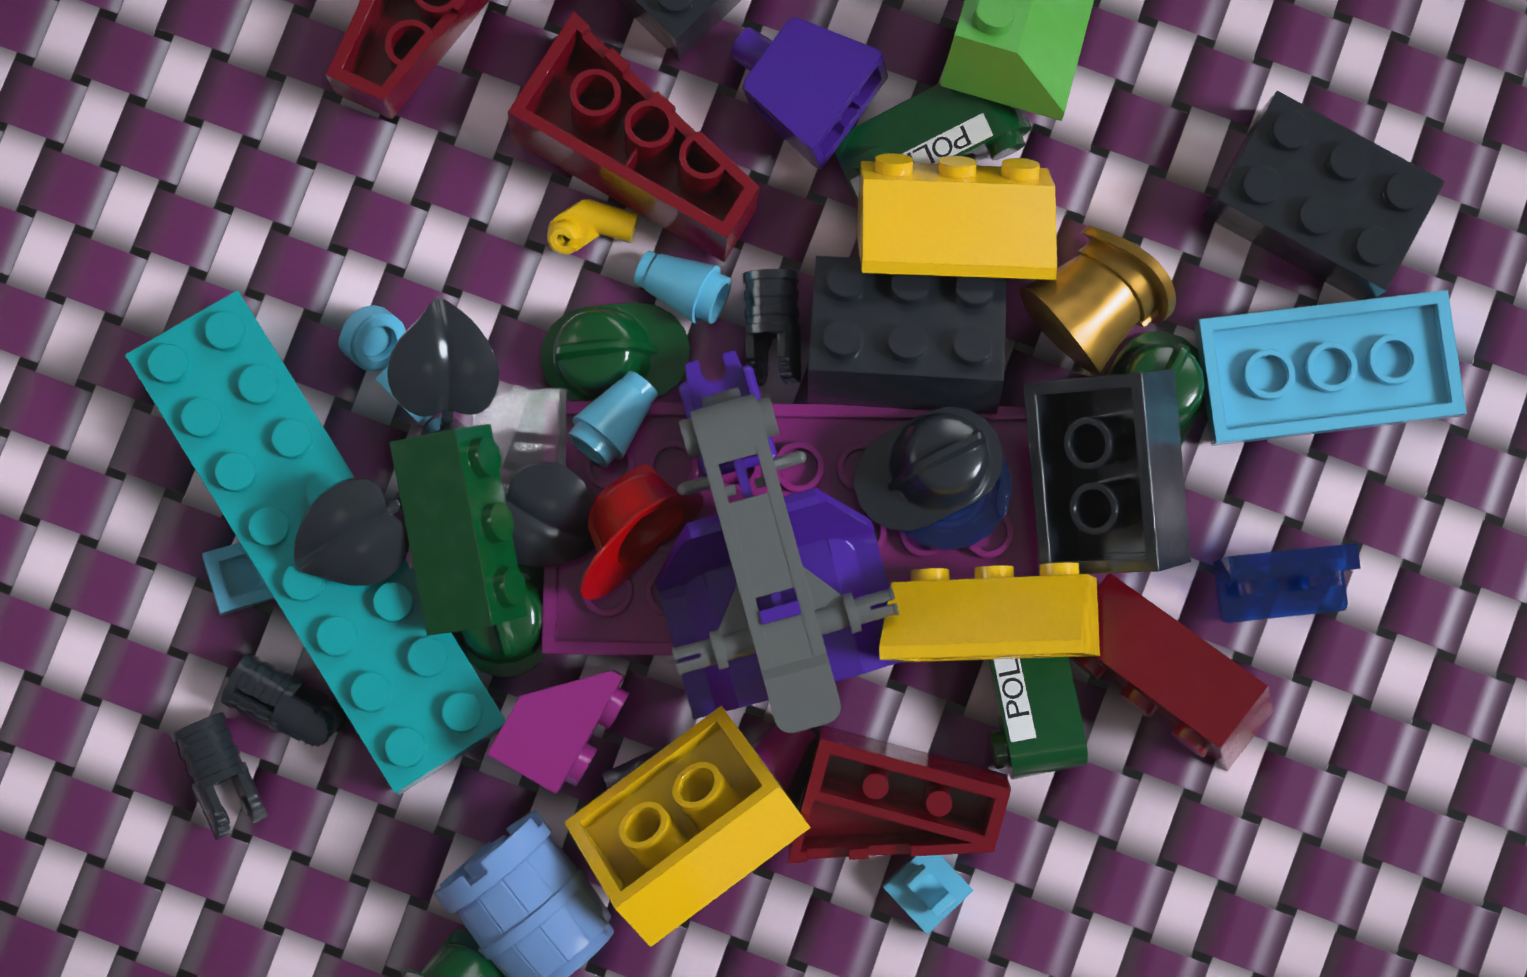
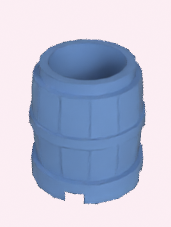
M534 810L506 828L510 834L508 838L506 835H503L493 843L489 841L450 874L439 885L441 888L434 891L433 894L449 914L457 913L466 929L479 945L478 951L487 960H491L505 977H569L593 957L613 935L614 929L609 924L611 914L588 882V875L580 865L576 866L549 837L552 830L538 812Z

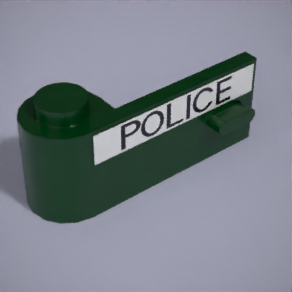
M939 83L853 127L834 153L858 204L861 161L875 162L877 155L888 153L907 155L913 158V163L938 164L941 157L966 156L970 153L975 155L989 153L991 160H999L1017 152L1026 145L1023 136L1031 130V124L1024 110L942 87Z
M1069 658L989 660L1000 711L998 718L999 730L989 732V743L995 768H1007L1009 776L1013 780L1087 765V742Z

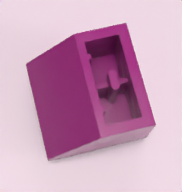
M611 670L520 696L487 755L555 794L561 789L565 781L576 787L598 750L587 743L599 723L609 729L629 695L628 692L619 688L625 675L616 670Z

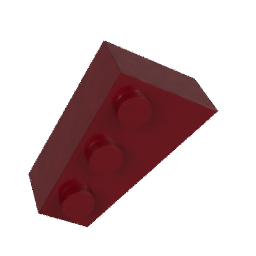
M1108 573L1097 587L1100 656L1069 657V659L1096 680H1099L1105 674L1123 688L1119 695L1134 709L1148 718H1151L1153 714L1157 715L1174 729L1171 734L1184 746L1200 757H1204L1206 754L1228 771L1273 713L1269 686L1116 576Z
M821 725L799 807V812L811 828L790 843L787 863L808 862V859L849 857V860L870 859V856L911 854V857L994 852L1011 793L1007 775Z

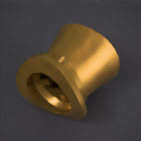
M1087 225L1080 233L1091 241L1078 250V256L1057 268L1056 280L1038 279L1020 289V297L1028 314L1040 330L1074 362L1087 371L1098 375L1115 349L1135 325L1145 327L1149 322L1159 324L1173 313L1176 304V294L1170 276L1163 266L1148 252L1120 236Z

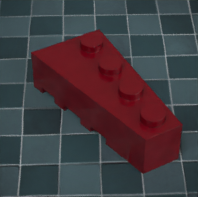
M361 0L326 73V77L335 94L393 119L489 0Z
M573 12L507 112L511 140L722 262L726 261L756 212L760 187L701 131L696 132L675 112L676 107L659 91L655 93L630 70V64L614 48L609 50L590 32V26L578 14Z

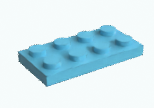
M1448 290L1199 319L1194 323L1200 367L1203 370L1205 383L1204 397L1211 446L1453 418L1467 414Z

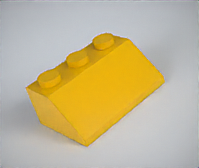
M894 153L877 155L875 162L861 161L856 234L862 273L1056 280L1055 184L1048 168H1040L1038 162L1023 158L1005 159L1002 161V166L977 165L976 160L964 156L941 157L938 164L913 163L912 157Z
M1079 563L1040 564V576L1014 577V566L974 567L975 579L950 580L949 569L910 570L911 582L891 583L895 599L888 601L887 605L897 603L899 615L889 616L884 619L879 644L880 660L930 662L1100 656L1097 578L1089 574H1079Z
M722 705L564 822L614 908L650 947L811 828Z

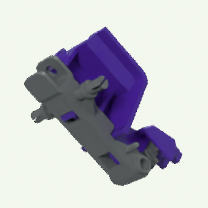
M735 350L722 353L726 372L724 377L716 382L708 381L702 376L698 360L685 364L687 382L679 386V392L687 419L679 421L689 460L698 457L703 477L679 484L677 491L680 495L686 496L711 489L718 514L685 524L655 578V582L674 646L672 647L674 660L678 661L676 668L679 676H682L693 719L706 717L721 705L725 711L769 700L777 726L784 732L796 733L828 724L839 716L841 704L835 685L836 681L901 663L900 661L880 660L879 644L884 619L889 616L899 615L897 603L887 605L888 601L895 599L892 587H889L871 519L817 488L783 496L776 471L804 463L806 461V454L803 451H796L777 456L772 437L780 435L770 397L761 398L753 368L749 365L742 367ZM760 465L763 476L754 479L756 489L766 486L768 493L753 497L746 469ZM736 472L744 499L729 503L728 497L736 495L737 492L735 484L725 487L722 475Z

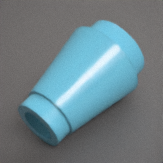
M650 250L642 256L634 276L635 285L644 288L645 291L694 324L700 320L712 324L718 319L728 300L732 283L730 277L720 274V267L717 265L657 254Z
M628 371L622 379L618 380L572 418L575 426L567 434L568 439L582 454L602 467H608L614 458L621 460L648 413L651 403L658 396L657 391L643 377L635 372Z

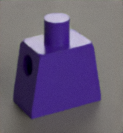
M798 17L789 19L773 41L751 27L744 29L735 40L730 53V58L750 71L742 85L750 107L819 170H822L888 79L882 52Z

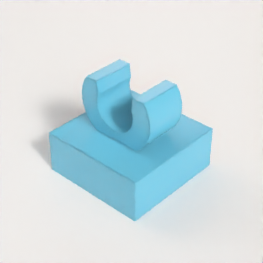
M941 855L911 857L882 885L927 935L974 891Z

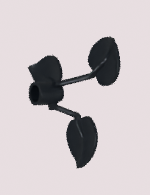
M437 297L430 302L422 315L399 338L388 361V385L392 395L403 408L410 413L423 417L433 416L441 412L440 417L432 419L423 427L420 436L465 427L461 421L454 418V412L466 415L481 413L491 405L497 393L499 385L498 363L487 338L470 317L443 298ZM544 461L524 466L513 475L509 483L508 493L504 491V496L514 522L512 537L517 563L535 567L562 565L586 555L595 548L588 529L589 512L594 502L586 484L574 471L559 463ZM349 478L328 487L311 504L300 523L294 545L295 565L303 573L350 586L376 584L390 577L403 564L409 549L406 525L394 515L402 509L399 492L391 502L386 504L381 488L377 483L368 478Z

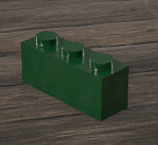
M491 424L456 428L389 442L427 636L489 627L528 616L525 605L526 584L518 568L512 537L514 522L511 511L506 505L500 475L501 454L498 445L494 441Z

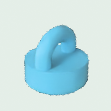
M376 305L366 306L352 313L344 323L338 346L349 359L363 370H383L388 366L394 346L406 330L402 321L384 307Z

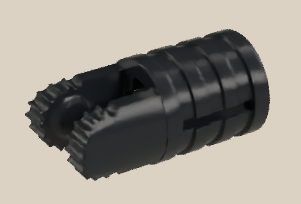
M759 269L743 273V284H745L744 301L746 302V308L744 309V318L746 319V326H744L745 365L753 368L758 386L765 385V382H767L769 370L768 339H777L778 371L780 372L782 382H785V384L801 383L798 271L790 269Z
M251 653L246 654L235 667L221 697V704L229 708L233 707L242 715L250 716L254 721L269 726L271 730L277 733L282 732L298 741L302 740L305 745L309 744L311 747L314 745L317 747L321 744L324 745L329 740L328 738L335 732H338L347 722L345 721L347 715L341 705L336 703L335 700H330L325 694L307 686V682L292 677L290 673L282 669H276L274 665L267 661L259 660V657Z
M224 712L201 719L169 735L172 743H176L180 759L184 761L186 773L193 782L191 787L215 840L231 834L228 814L214 789V786L229 779L232 780L243 811L252 822L256 823L269 817L245 761L242 762L239 755L241 754L240 750L232 739V732L230 728H227L225 723L227 719Z

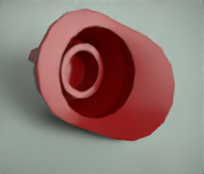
M647 464L637 466L607 486L596 497L594 505L589 512L588 529L598 554L593 558L583 574L579 586L581 596L585 599L593 600L603 597L616 589L659 547L679 534L686 523L694 520L703 506V495L700 492L686 496L680 495L652 466Z

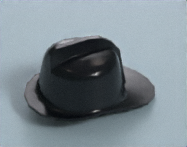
M949 406L929 411L881 435L867 446L856 464L854 488L859 505L871 520L890 530L913 531L930 526L976 503L993 489L1002 471L1003 451L998 434L986 419L969 409Z

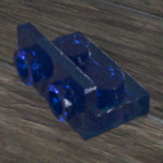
M1358 543L1228 556L1213 561L1220 620L1223 623H1234L1346 610L1348 600L1344 572L1361 569Z

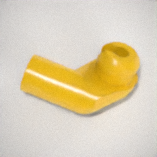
M584 199L558 214L550 222L547 241L554 252L562 255L578 251L601 235L632 243L639 221V213L595 200Z

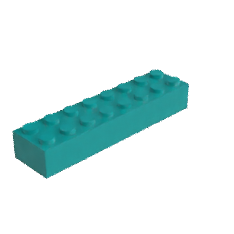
M237 290L127 353L125 356L394 793L401 795L498 734L506 720L452 633L427 636L416 577L406 559L390 577L367 586H350L301 572L295 565L294 545L296 534L311 504L328 487L339 481L355 477L240 292Z

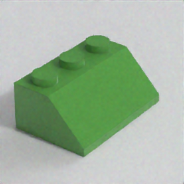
M965 0L940 86L1062 121L1094 0Z

